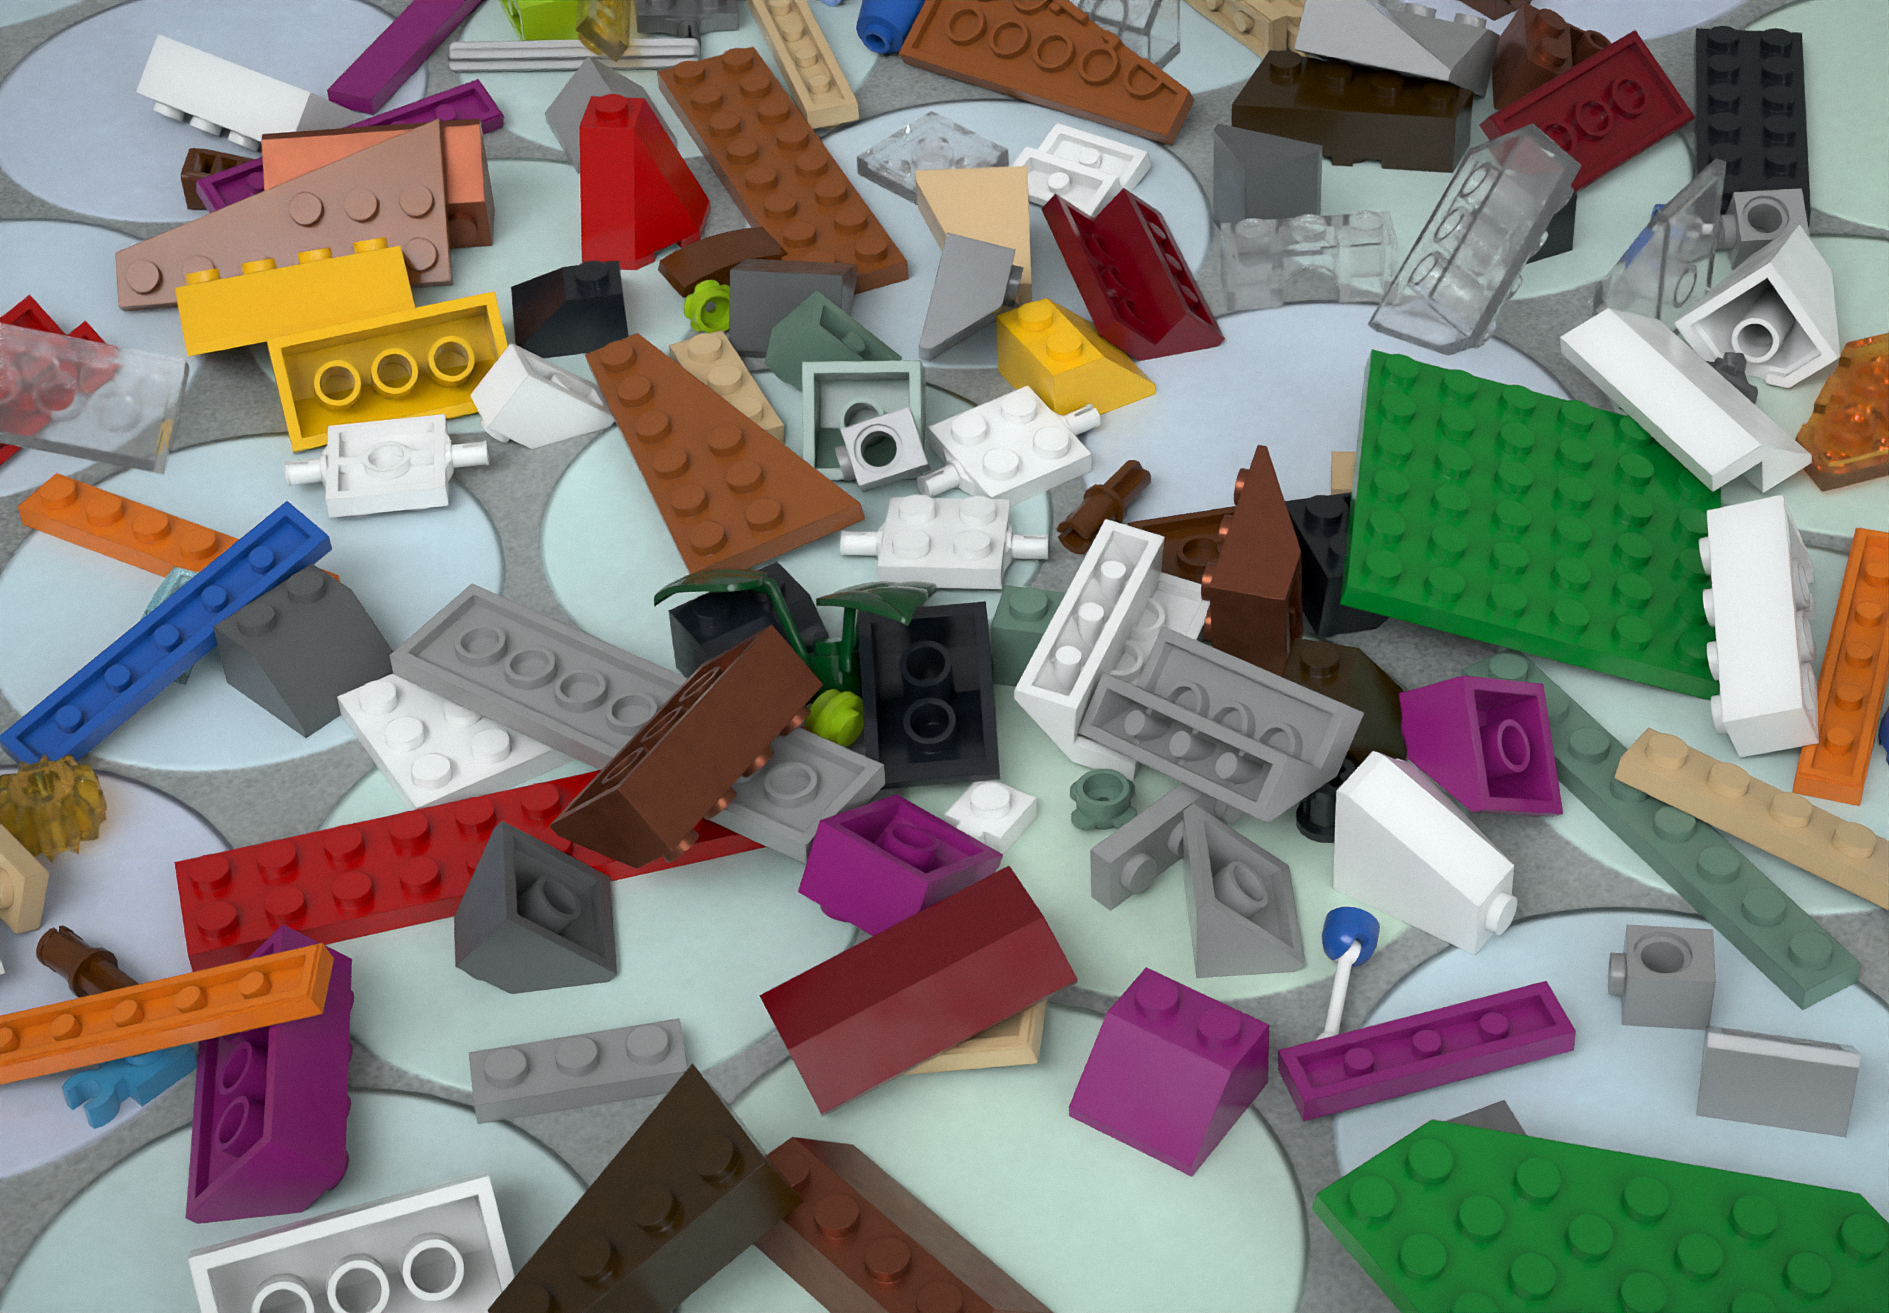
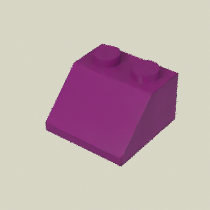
M1463 675L1399 693L1402 712L1401 732L1406 742L1408 759L1471 812L1545 817L1563 815L1543 684Z
M896 794L821 819L798 892L821 905L822 912L828 917L841 922H849L874 936L995 873L1000 866L1003 854Z
M1146 967L1106 1013L1070 1102L1069 1116L1192 1177L1267 1085L1269 1024Z

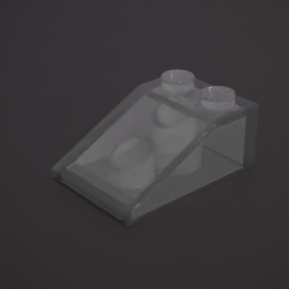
M1715 159L1654 215L1606 277L1594 287L1588 302V309L1592 312V317L1607 308L1658 319L1676 336L1680 333L1674 322L1711 290L1726 162Z

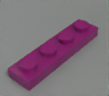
M1543 981L1278 1050V1071L1304 1122L1574 1051L1576 1030L1548 982Z

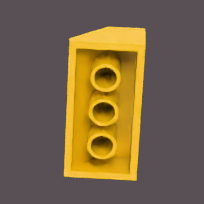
M381 237L354 242L355 254L333 258L331 247L297 253L299 264L283 268L276 267L274 257L242 263L243 275L221 279L218 268L184 274L187 286L176 287L175 293L187 356L267 342V339L415 308L401 246L388 248L387 238Z
M495 291L267 339L270 361L293 453L327 446L328 426L445 414L446 420L477 414L479 411L470 395L508 347Z

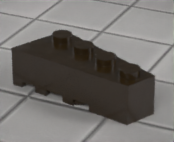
M1269 50L1232 103V126L1322 145V156H1331L1333 166L1353 167V164L1364 162L1367 159H1380L1382 169L1453 173L1470 145L1473 90L1454 87L1452 84L1444 81L1429 82L1404 77L1393 71L1379 72L1354 67L1344 61H1324L1304 57L1289 50Z
M692 1063L489 1307L488 1312L669 1313L803 1203V1200L730 1104Z

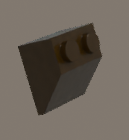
M1295 638L1282 677L1364 712L1345 758L1350 760L1356 769L1372 751L1382 753L1393 759L1398 758L1407 761L1406 742L1401 732L1402 712L1399 693L1405 691L1360 648Z

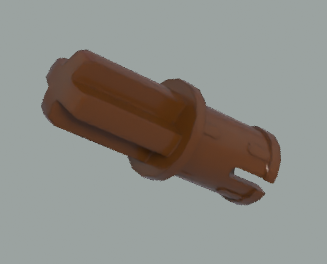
M1128 460L1103 485L1094 484L1089 487L1083 496L1084 501L1062 520L1057 527V532L1061 533L1058 538L1063 546L1075 554H1084L1089 551L1105 519L1122 524L1127 516L1126 508L1151 483L1150 472L1143 469L1139 461Z
M64 925L59 926V933L54 927L49 929L42 935L37 944L36 957L39 962L66 979L69 989L78 998L139 984L118 968L117 959L112 952L104 948H93L75 934L73 930Z

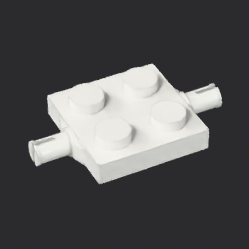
M1027 385L928 427V445L944 462V467L918 476L917 485L921 495L932 498L956 487L972 496L1009 499L1011 506L1091 472L1092 453L1076 436L1093 428H1098L1101 424L1099 413L1096 408H1093L1092 404H1087L1085 407L1064 416L1056 412L1054 413Z
M445 414L328 426V444L321 453L320 458L285 461V477L288 486L323 482V486L326 489L325 500L329 518L345 516L362 517L373 513L402 510L419 511L431 507L449 506V480L454 473V468L490 465L487 440L452 445Z
M916 494L907 497H890L886 521L878 529V532L842 530L840 548L841 556H877L878 581L896 583L929 582L936 584V588L1002 589L1004 571L1013 559L1049 560L1050 535H1013V529L1010 526L1011 502L1009 499H991L986 496H971L965 499L930 498L926 495Z

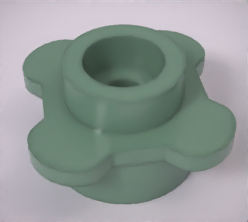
M1095 769L1085 773L1070 787V798L1076 801V809L1071 813L1072 824L1081 830L1121 828L1137 816V810L1131 806L1130 799L1135 795V785L1123 774L1112 769Z

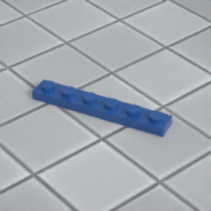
M284 502L0 735V745L3 751L45 789L217 646L213 626L311 563L314 565L332 550L329 536L290 502Z

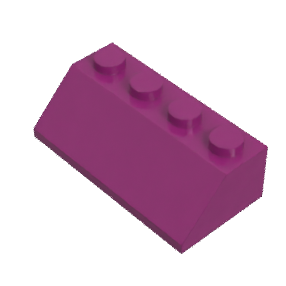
M281 925L246 960L320 943L285 925ZM325 946L333 956L334 962L323 1014L199 1041L185 1219L202 1224L302 1213L326 1190H333L342 1181L349 1165V1153L346 1151L347 1117L351 1108V1098L348 1096V1070L353 1053V1046L349 1042L350 1012L354 1004V992L351 990L352 958Z

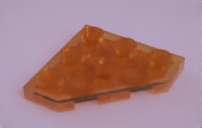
M1889 332L1846 343L1840 354L1839 363L1833 376H1828L1814 402L1813 413L1807 424L1803 423L1796 436L1795 441L1812 455V463L1803 469L1821 492L1889 475Z

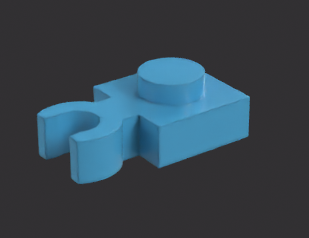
M184 1044L98 1063L99 1069L85 1070L76 1073L61 1088L67 1106L72 1110L79 1107L85 1101L92 1099L83 1107L89 1125L96 1129L112 1121L119 1112L120 1103L128 1097L134 1099L142 1107L195 1070L197 1068V1058L194 1048L190 1044Z

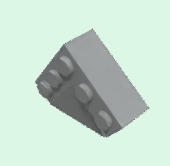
M1305 0L1294 47L1295 50L1319 60L1344 61L1354 67L1379 72L1393 71L1404 77L1429 82L1444 81L1452 84L1454 87L1473 90V95L1485 98L1500 37L1499 34L1485 28L1486 19L1456 13L1454 22L1436 19V9L1422 5L1406 3L1404 12L1385 8L1387 0Z

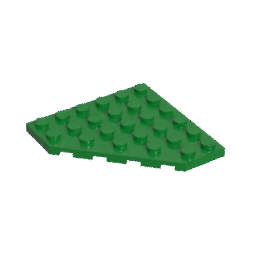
M1431 1119L1318 1192L1311 1208L1401 1313H1889V1223L1860 1193Z

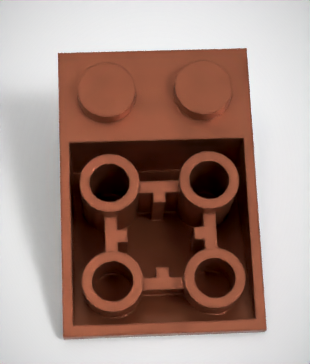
M1523 2L1499 37L1492 66L1494 108L1497 110L1503 109L1607 47L1611 42L1597 31H1584L1567 23L1553 10L1547 8L1539 10Z
M1257 445L1250 469L1241 468L1237 475L1234 488V505H1236L1234 515H1224L1221 521L1217 542L1218 552H1221L1217 563L1208 562L1204 570L1201 584V599L1210 601V605L1205 617L1203 637L1205 641L1212 642L1213 648L1282 677L1294 639H1302L1301 550L1267 446Z

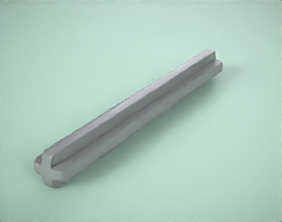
M695 38L453 42L450 44L448 51L449 66L453 72L578 70L587 56L592 57L612 70L668 69L675 67V65L683 61L700 60V46Z

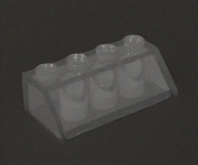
M1533 123L1470 148L1367 325L1376 332L1447 356L1471 348L1478 349L1483 346L1496 330L1497 322L1494 319L1502 305L1512 298L1520 288L1523 277L1520 274L1527 261L1545 244L1548 238L1546 228L1552 217L1570 200L1573 194L1571 184L1582 165Z
M0 323V443L164 475L180 421L190 367L185 359Z

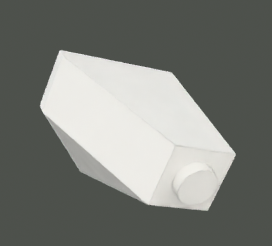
M1800 224L1749 256L1674 322L1692 350L1705 361L1715 362L1717 357L1723 359L1725 352L1743 353L1747 362L1745 375L1766 379V384L1784 388L1794 386L1837 360L1840 356L1832 270Z
M1372 751L1336 791L1333 889L1473 955L1479 952L1494 933L1501 935L1507 930L1513 920L1518 903L1517 898L1512 896L1514 864L1420 768L1405 760L1393 759L1382 753Z

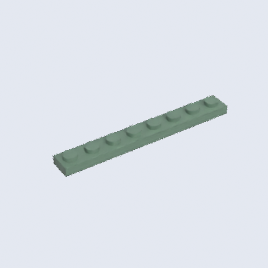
M1507 648L1462 669V676L1532 682L1544 685L1558 780L1801 1010L1857 982L1861 962L1710 824L1615 779L1620 758L1628 749L1521 651Z

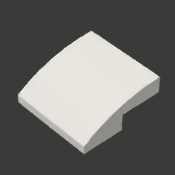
M1056 122L1040 147L1036 150L1026 146L1012 167L1027 166L1030 202L1044 206L1056 193L1092 218H1095L1123 188L1132 192L1150 169L1151 162L1147 151Z

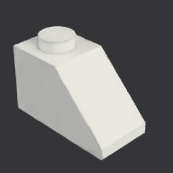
M510 343L470 395L482 417L480 424L488 434L501 442L507 443L511 439L531 449L608 428L615 421L598 385L513 343Z

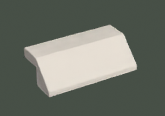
M1607 308L1560 337L1561 353L1712 492L1742 474L1764 493L1812 463V455L1658 319Z
M1105 519L1014 690V699L1072 762L1093 769H1112L1123 774L1128 780L1134 781L1142 763L1077 733L1103 672L1137 685L1162 626L1202 642L1204 638L1205 617L1210 601L1201 599V584L1161 572L1164 536Z

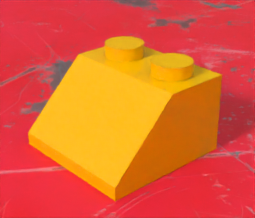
M1048 298L1025 303L1019 308L996 316L998 372L1015 390L1028 385L1054 413L1056 412L1064 416L1085 407L1087 404H1092L1093 408L1097 409L1099 415L1156 394V385L1120 348L1102 338L1095 324Z

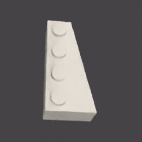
M1784 495L1707 510L1708 537L1699 539V550L1704 571L1707 576L1711 575L1712 588L1703 590V603L1708 623L1711 628L1715 627L1716 641L1707 643L1710 671L1714 680H1719L1720 695L1711 696V711L1716 731L1719 735L1728 733L1739 758L1819 743L1817 683L1810 663L1817 662L1816 643L1809 620L1815 619V601L1813 595L1809 594L1808 583L1814 582V566Z

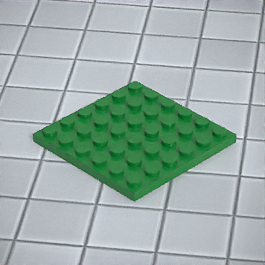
M1372 349L1364 372L1340 604L1711 701V696L1719 695L1720 683L1719 680H1714L1707 657V643L1716 641L1715 627H1710L1704 609L1703 590L1712 588L1711 575L1707 576L1704 571L1699 550V539L1708 537L1707 510L1721 508V487L1712 492L1629 415L1625 416L1591 407L1578 400H1564L1541 394L1521 385H1507L1480 378L1464 370H1450L1419 362L1403 354H1389Z

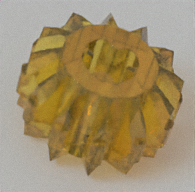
M45 753L39 762L30 765L19 761L17 773L0 776V823L34 857L43 853L52 863L59 852L68 850L79 854L81 841H92L99 838V826L107 820L105 812L107 804L98 776L93 773L91 765L78 764L72 754L66 755L57 761H52L47 753Z

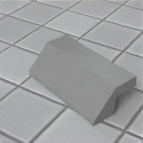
M1162 626L1137 685L1103 672L1077 733L1269 823L1338 775L1364 712Z

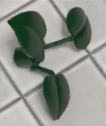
M730 568L695 572L663 587L654 596V607L670 596L684 592H731L748 589L768 595L793 650L823 684L811 698L813 704L821 694L830 689H837L841 693L850 691L862 699L857 613H874L908 626L916 609L935 594L937 588L936 584L929 582L896 583L877 581L850 586L833 594L816 598V606L844 607L842 637L814 640V652L811 653L807 652L776 581L768 578V572Z

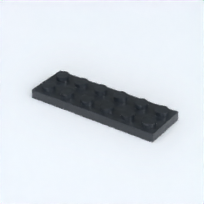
M1716 26L1711 29L1696 28L1694 41V116L1696 117L1694 119L1695 221H1718L1720 215H1726L1734 192L1802 188L1809 228L1811 208L1802 33L1789 32L1781 28H1771L1765 31L1736 30L1728 26Z

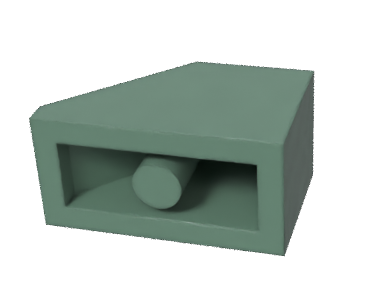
M816 290L772 328L764 364L771 368L780 380L792 384L802 392V362L902 360V357Z
M1004 586L991 624L994 684L1017 686L1066 593L1040 590L1032 587Z

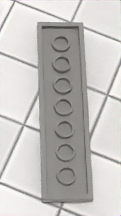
M473 583L389 655L394 675L600 770L614 758L688 679ZM797 727L784 737L779 735L775 737L769 744L775 752L774 755L751 776L743 778L741 775L732 785V788L737 792L734 800L709 820L801 863L807 864L819 821L866 805L886 783L884 764Z

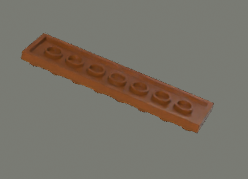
M753 46L729 49L722 55L699 61H683L675 65V67L657 71L659 90L751 228L763 227L788 253L787 256L781 257L782 260L857 264L858 273L854 295L908 280L907 260Z

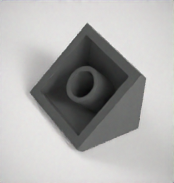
M1218 123L1214 128L1213 222L1243 262L1315 245L1320 239L1323 146Z
M745 259L730 270L729 341L739 357L765 358L772 328L816 290L850 316L858 273L857 264Z

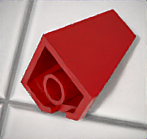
M619 94L591 96L579 126L582 263L587 261L609 262L619 260L620 270H638L655 262L654 252L676 242L680 248H683L701 240L711 210L710 200L646 99L624 97Z

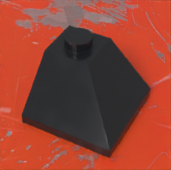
M619 260L609 262L587 261L580 265L561 267L511 287L515 345L543 359L590 353L605 347L611 342L629 337Z

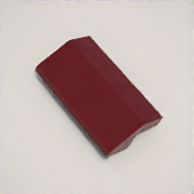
M1125 188L1095 218H1092L1056 193L1041 208L1095 327L1102 338L1138 361L1218 347L1225 340L1161 212Z
M1007 866L759 996L823 1117L1077 984L1078 979L1045 917L1011 867Z

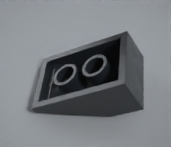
M986 601L918 607L908 626L874 613H857L866 757L884 764L886 784L880 790L1000 779L994 678Z

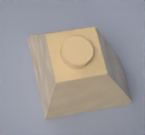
M1027 166L915 170L918 210L941 251H943L947 232L1016 249L1013 265L1024 267L1014 308L1003 306L1001 314L1019 308L1025 303L1032 302Z

